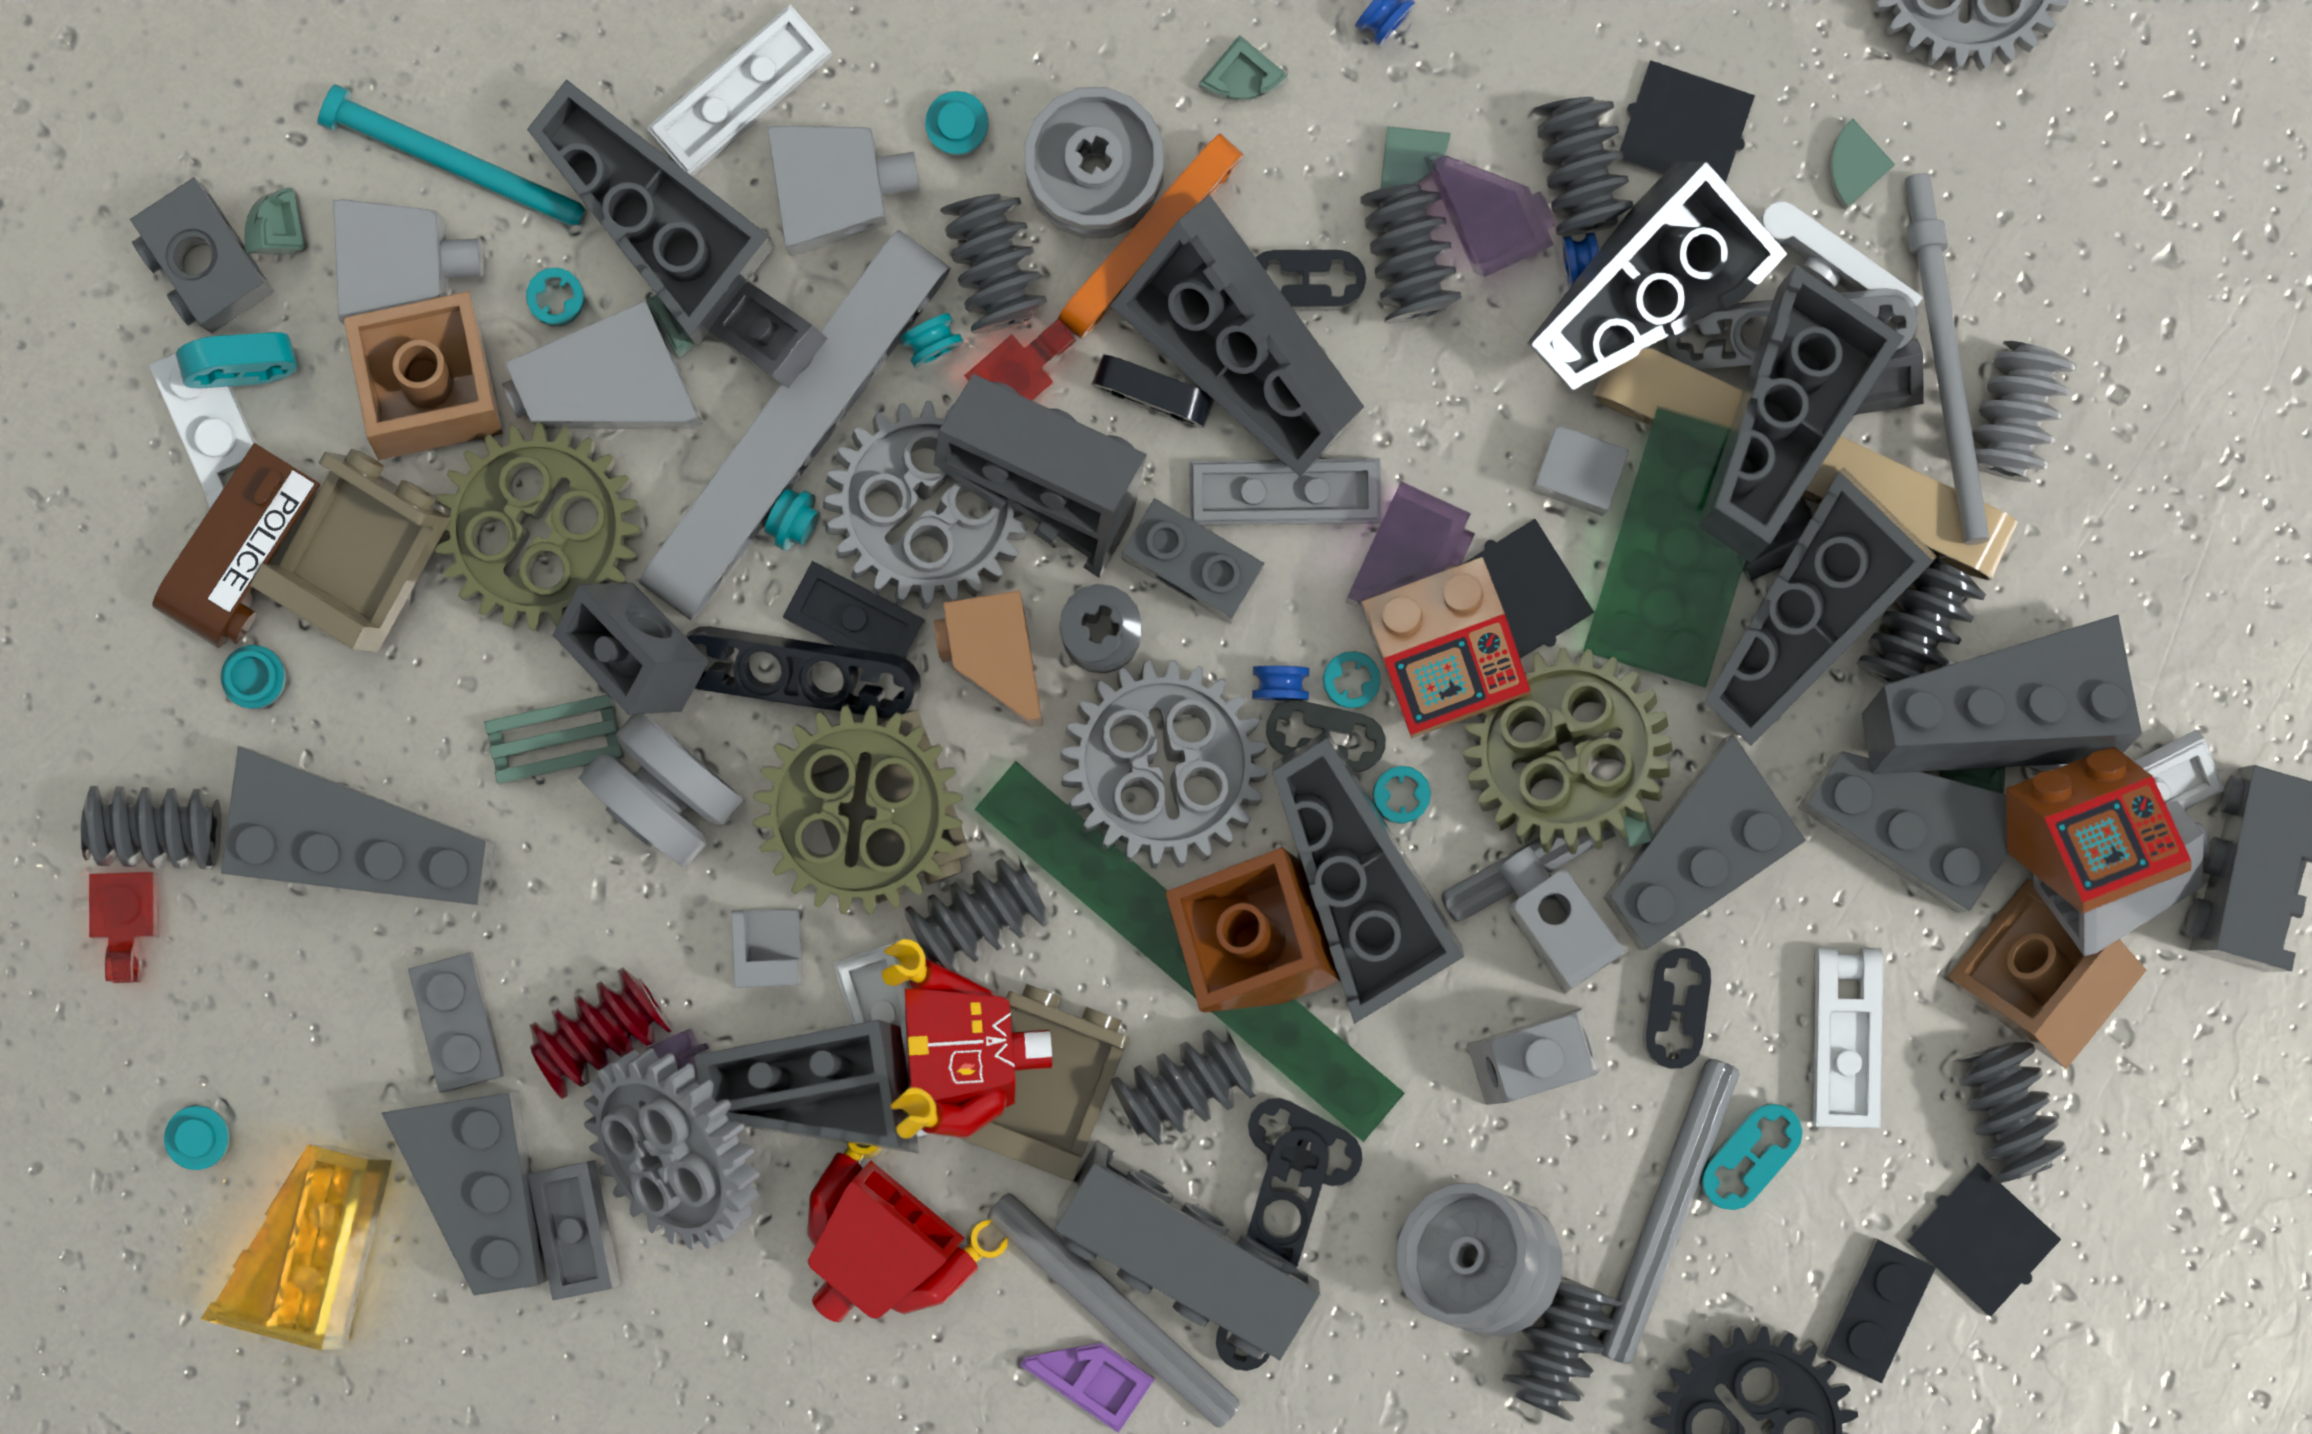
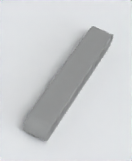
M897 230L888 239L820 331L828 339L814 355L811 364L799 374L789 388L782 384L653 557L639 580L641 585L689 620H693L702 611L763 529L780 495L786 489L794 487L900 343L899 338L908 332L941 287L950 272L951 267L900 230Z

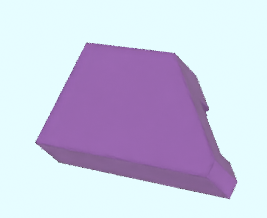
M1103 1342L1028 1355L1020 1365L1118 1433L1155 1380L1153 1376Z

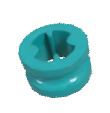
M547 268L538 272L530 280L526 290V302L531 313L541 323L552 327L565 326L573 322L581 314L585 304L584 290L579 280L570 271L562 268ZM552 280H561L560 286L562 289L570 285L573 290V298L564 301L565 312L561 314H550L552 309L549 305H546L542 310L538 304V296H543L547 293V282Z
M944 313L912 328L899 338L903 347L908 346L912 348L914 354L910 361L914 368L931 363L964 343L960 334H953L950 331V324L953 322L950 313Z
M1357 651L1343 652L1332 658L1325 667L1322 677L1323 687L1329 699L1338 706L1345 708L1362 707L1371 702L1378 693L1381 684L1380 670L1375 661L1366 654ZM1344 662H1357L1355 670H1359L1363 665L1369 673L1370 681L1364 682L1361 685L1362 695L1358 698H1347L1348 690H1344L1340 694L1334 686L1333 679L1342 675L1341 664Z
M1397 766L1388 769L1379 776L1373 788L1372 798L1375 807L1383 818L1391 823L1405 824L1416 820L1425 813L1430 804L1431 790L1427 779L1421 772L1412 767ZM1397 777L1398 784H1401L1404 777H1407L1417 785L1412 796L1418 804L1411 812L1406 813L1405 806L1400 807L1399 813L1387 806L1386 803L1390 799L1391 794L1385 786L1392 778Z

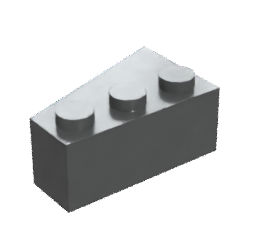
M973 373L939 429L933 465L999 510L1005 506L1006 502L1010 503L1039 523L1034 531L1035 535L1048 544H1051L1056 536H1058L1087 556L1088 559L1083 568L1100 578L1132 522L1147 454L1135 449L1128 441L1121 437L1107 436L1077 422L1070 414L1063 410L1049 409L1019 395L1015 389L1005 383L991 382Z
M1732 734L1721 741L1712 753V756L1690 785L1686 787L1675 805L1653 832L1654 837L1651 838V842L1643 844L1603 898L1639 950H1647L1804 843L1806 839L1736 737Z
M1845 751L1831 755L1797 807L1957 913L1970 912L2008 854L2005 794L1919 771L1872 774L1869 758Z
M2257 765L2240 767L2238 776H2229L2222 792L2220 812L2227 813L2221 837L2214 836L2209 843V858L2203 861V873L2210 875L2204 898H2196L2188 914L2185 932L2187 935L2193 936L2189 951L2261 972H2292L2296 953L2284 950V943L2291 917L2301 918L2303 916L2307 899L2306 896L2299 895L2298 892L2306 863H2312V781Z
M874 1020L694 1055L698 1084L701 1085L710 1079L713 1082L711 1097L716 1102L728 1100L731 1103L726 1113L730 1122L743 1123L746 1128L919 1153L917 1133L913 1137L905 1139L900 1137L896 1130V1127L907 1117H910V1115L902 1109L893 1110L890 1106L905 1091L910 1089L901 1027L882 1020Z
M519 1091L382 1112L473 1295L538 1286L546 1282L547 1275L527 1177V1174L531 1173Z

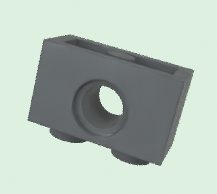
M195 177L130 219L140 234L138 238L132 241L134 248L152 273L157 272L161 268L175 287L174 290L166 295L179 316L188 326L197 321L201 327L212 334L275 292L251 254L246 253L245 245L208 189ZM199 244L209 245L212 252L209 266L199 274H186L183 261L187 251Z
M1156 498L1151 502L1121 553L1122 560L1230 624L1265 565L1264 562Z
M634 583L579 584L552 635L628 715L682 712L709 663V660Z

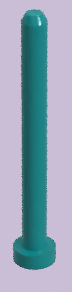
M334 84L323 101L317 124L334 131L339 124L344 125L569 226L580 225L584 218L586 210L580 202L350 101L351 90Z

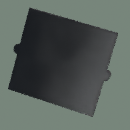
M1650 60L1636 103L1629 104L1626 110L1630 120L1619 150L1623 151L1624 158L1619 161L1662 176L1676 161L1707 162L1726 184L1735 154L1741 152L1745 147V142L1741 139L1755 95Z
M1536 519L1525 524L1497 543L1494 540L1486 541L1484 551L1464 562L1467 563L1483 557L1507 618L1520 659L1543 644L1547 647L1554 646L1556 636L1594 613Z
M1976 1163L1946 1196L1938 1195L1935 1198V1204L1937 1205L1935 1209L1913 1231L1906 1241L1987 1316L1991 1317L2021 1283L2027 1285L2032 1282V1275L2030 1273L2060 1242L2061 1238L2001 1183L1991 1184L1990 1178L1992 1175L1981 1164Z

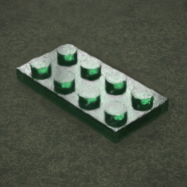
M1657 405L1583 652L1586 649H1590L1594 655L1607 659L1613 656L1617 658L1618 662L1706 688L1746 560L1698 528L1731 429L1730 426Z

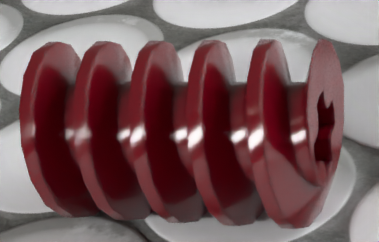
M625 968L618 970L621 990L617 993L602 981L596 984L599 1004L593 1006L581 995L574 997L577 1012L575 1019L572 1020L558 1008L553 1010L554 1032L549 1033L536 1022L530 1024L533 1044L530 1046L531 1053L547 1082L561 1099L568 1096L565 1076L580 1087L590 1083L587 1063L600 1071L611 1063L609 1049L618 1056L623 1057L633 1050L630 1036L635 1037L646 1046L655 1043L653 1022L668 1033L673 1032L669 1020L651 991L641 978L637 979Z

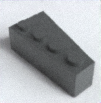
M1795 265L1777 288L1698 528L1752 563L1770 545L1897 350L1904 336L1798 265Z
M1842 468L1839 470L1780 574L1765 596L1764 601L1726 663L1705 702L1752 746L1919 577L1937 556L1849 471Z
M238 746L221 874L488 906L496 843L258 751Z

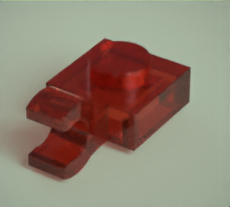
M1059 319L1025 348L1011 334L964 376L969 381L974 373L991 382L1005 383L1015 389L1019 395L1035 401L1055 384L1044 372L1043 368L1062 355L1076 340Z
M154 872L89 874V938L108 939L105 954V980L107 982L113 981V983H140L139 938L158 937V874Z

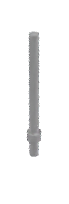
M1925 173L1915 174L1905 179L1912 224L1906 228L1910 254L1918 258L1963 541L1965 545H1977L1989 541L1990 538L1943 251L1948 248L1945 223L1943 220L1937 219L1930 175Z

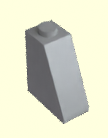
M646 301L505 363L512 378L502 383L506 397L516 417L520 418L528 414L530 421L535 426L536 423H542L546 428L566 427L569 429H693L703 424L659 324Z
M2178 801L2165 804L2191 858V871L2083 914L2033 874V887L2084 956L2098 953L2203 887V860L2208 859L2210 855L2208 836L2202 824L2194 822Z

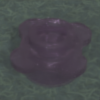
M692 1028L646 1048L645 1051L649 1048L654 1049L659 1059L668 1053L673 1054L679 1071L689 1063L696 1069L694 1055L709 1049L707 1043L699 1045Z

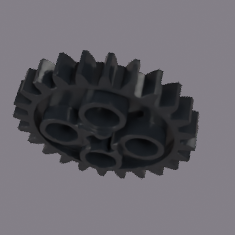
M1758 1324L1752 1342L1746 1341L1741 1328L1734 1325L1731 1326L1730 1344L1725 1346L1714 1334H1706V1344L1709 1353L1701 1356L1689 1347H1685L1683 1351L1690 1367L1684 1372L1678 1368L1667 1366L1665 1370L1676 1383L1673 1391L1664 1389L1654 1390L1653 1395L1668 1406L1666 1413L1649 1415L1648 1422L1665 1429V1434H1692V1422L1695 1416L1704 1409L1713 1408L1719 1410L1724 1419V1427L1721 1434H1745L1744 1426L1716 1395L1715 1387L1719 1384L1726 1386L1734 1399L1749 1416L1757 1421L1763 1420L1766 1417L1767 1421L1761 1427L1763 1434H1783L1784 1428L1790 1421L1802 1417L1808 1418L1814 1426V1434H1849L1842 1431V1424L1850 1422L1859 1416L1856 1410L1839 1407L1837 1403L1851 1391L1849 1385L1845 1383L1829 1385L1827 1383V1380L1837 1368L1834 1362L1829 1360L1813 1367L1811 1364L1817 1351L1815 1345L1809 1342L1795 1354L1792 1352L1794 1344L1793 1333L1784 1330L1775 1345L1770 1344L1768 1328ZM1753 1368H1767L1773 1377L1772 1391L1761 1401L1752 1402L1746 1400L1741 1387L1743 1377Z

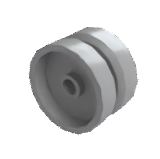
M1079 87L1053 98L1034 118L1024 143L1027 187L1038 211L1057 229L1082 239L1111 238L1134 228L1155 204L1163 184V140L1152 115L1133 97L1108 87ZM1098 156L1105 161L1107 169L1102 171L1096 166L1093 174L1083 171V163L1089 157Z
M633 714L616 735L619 745L641 765L637 772L632 771L613 755L599 753L578 778L608 806L605 810L647 846L652 847L654 845L678 865L687 869L706 847L707 842L704 833L682 813L684 809L690 806L710 823L724 825L745 800L645 714Z
M1478 1183L1450 1184L1428 1194L1409 1213L1397 1241L1396 1269L1405 1295L1421 1313L1444 1324L1461 1328L1482 1337L1509 1336L1530 1327L1550 1307L1561 1282L1562 1251L1554 1227L1537 1208Z

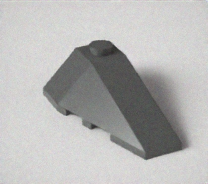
M1676 161L1631 208L1527 344L1568 389L1573 390L1638 356L1639 351L1669 335H1677L1693 326L1692 323L1705 316L1742 301L1787 253L1707 162Z

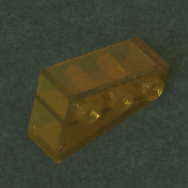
M308 1144L266 1211L265 1215L268 1217L249 1248L242 1250L233 1265V1268H235L233 1274L217 1300L210 1302L201 1320L320 1351L346 1348L392 1160L334 1145Z

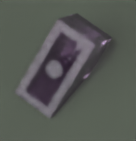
M1434 152L1424 157L1438 192H1441L1442 201L1475 274L1486 277L1554 245L1548 229L1555 226V220L1546 199L1540 191L1532 195L1528 186L1447 155Z
M1401 481L1345 603L1359 607L1363 605L1362 601L1445 571L1448 563L1454 566L1461 565L1475 535L1474 532L1464 528L1471 513Z

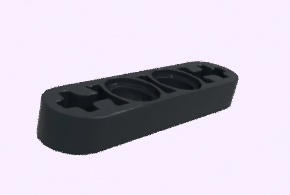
M711 626L697 627L685 635L696 648L701 644L707 646V656L711 658L727 660L734 653V648L739 649L734 667L732 663L714 662L706 672L702 673L694 688L697 690L841 712L843 705H849L852 713L858 715H865L869 706L875 705L878 718H891L896 712L904 714L918 697L921 688L920 675L915 666L906 658L894 654ZM756 652L772 654L781 666L780 679L774 683H765L755 678L749 666L751 655ZM819 661H827L836 665L843 675L844 683L842 689L837 692L828 693L815 686L811 678L813 664ZM732 667L734 670V677H731L729 675ZM858 667L864 669L859 681L876 683L886 673L894 675V685L904 687V690L900 691L893 700L885 698L884 688L865 684L859 691V696H854L853 691L859 678Z
M1299 1126L1287 1129L1282 1133L1272 1149L1247 1232V1236L1297 1267L1330 1158V1150L1323 1136L1309 1127ZM1299 1139L1309 1141L1311 1143L1310 1153L1313 1156L1319 1157L1317 1167L1306 1165L1298 1187L1312 1188L1309 1198H1306L1303 1194L1292 1188L1271 1186L1274 1176L1286 1183L1291 1169V1160L1282 1157V1151L1284 1147L1295 1148ZM1287 1200L1298 1208L1301 1221L1297 1230L1288 1235H1277L1268 1229L1264 1221V1211L1272 1202ZM1219 1326L1216 1348L1220 1358L1226 1365L1236 1370L1249 1371L1259 1368L1268 1360L1270 1356L1268 1353H1265L1262 1359L1255 1358L1249 1354L1241 1356L1235 1353L1237 1347L1227 1338L1229 1331Z

